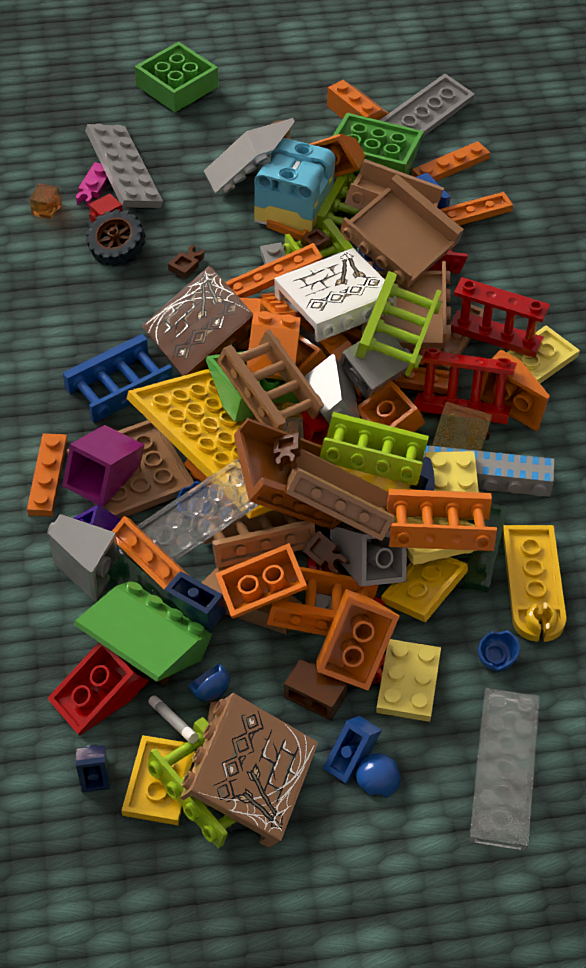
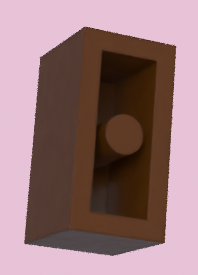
M300 659L284 683V698L332 721L347 697L348 683L317 672L316 664L307 663Z

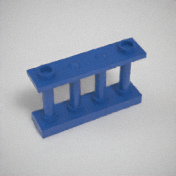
M141 334L63 372L65 389L69 394L80 390L91 403L89 404L91 420L95 423L130 405L131 403L126 399L128 391L173 379L172 366L169 364L161 369L156 366L148 357L147 338ZM140 360L151 374L139 379L128 365ZM120 370L131 384L119 389L108 375ZM100 380L111 394L99 399L88 385Z

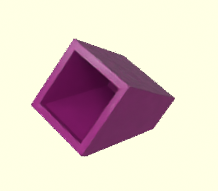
M106 425L94 430L70 444L63 487L104 507L140 467L145 445Z

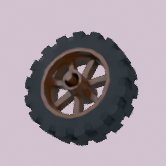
M114 210V212L107 211L104 213L105 215L96 217V221L91 222L89 225L90 229L86 232V242L95 260L101 261L105 266L110 264L112 267H116L118 264L125 265L128 263L127 261L136 259V255L142 252V246H145L146 235L140 220L126 210L123 212L120 210Z

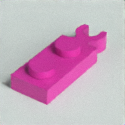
M95 162L78 188L79 193L76 195L77 205L81 201L86 200V205L89 207V204L92 203V198L98 199L107 186L109 179L101 163Z

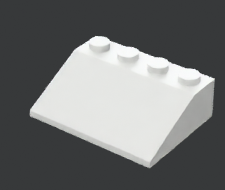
M291 118L246 131L204 170L214 192L224 191L226 193L235 188L234 184L243 181L246 178V174L257 169V164L268 159L267 155L275 149L295 122L294 119Z

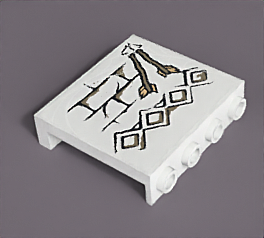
M352 248L274 278L275 297L279 301L287 298L315 328V341L319 342L368 322L385 279ZM389 297L387 301L397 307V297Z

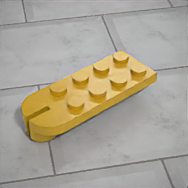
M503 525L502 534L513 626L523 638L538 642L542 625L543 641H552L562 634L566 623L554 525Z

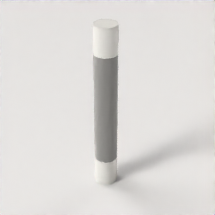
M155 695L150 697L149 704L189 743L193 744L198 740V734Z

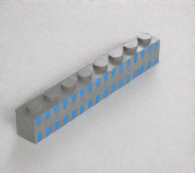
M426 446L425 452L474 451L478 489L550 497L554 482V459Z

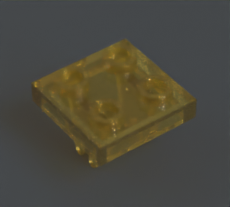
M446 402L432 446L482 451L492 415Z

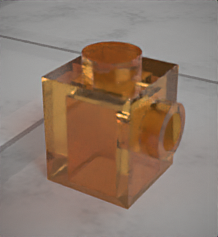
M38 183L29 199L32 215L49 219L53 218L56 210L62 204L59 187Z

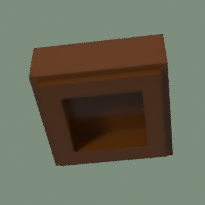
M316 228L301 237V244L308 246L314 243L320 252L331 245V238Z

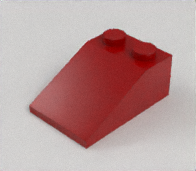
M98 642L47 699L78 735H82L130 702L149 680L135 666Z

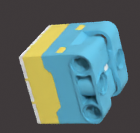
M282 138L271 152V162L264 164L255 177L254 222L267 225V220H272L301 232L306 229L308 233L316 229L317 214L334 185V153L327 148Z

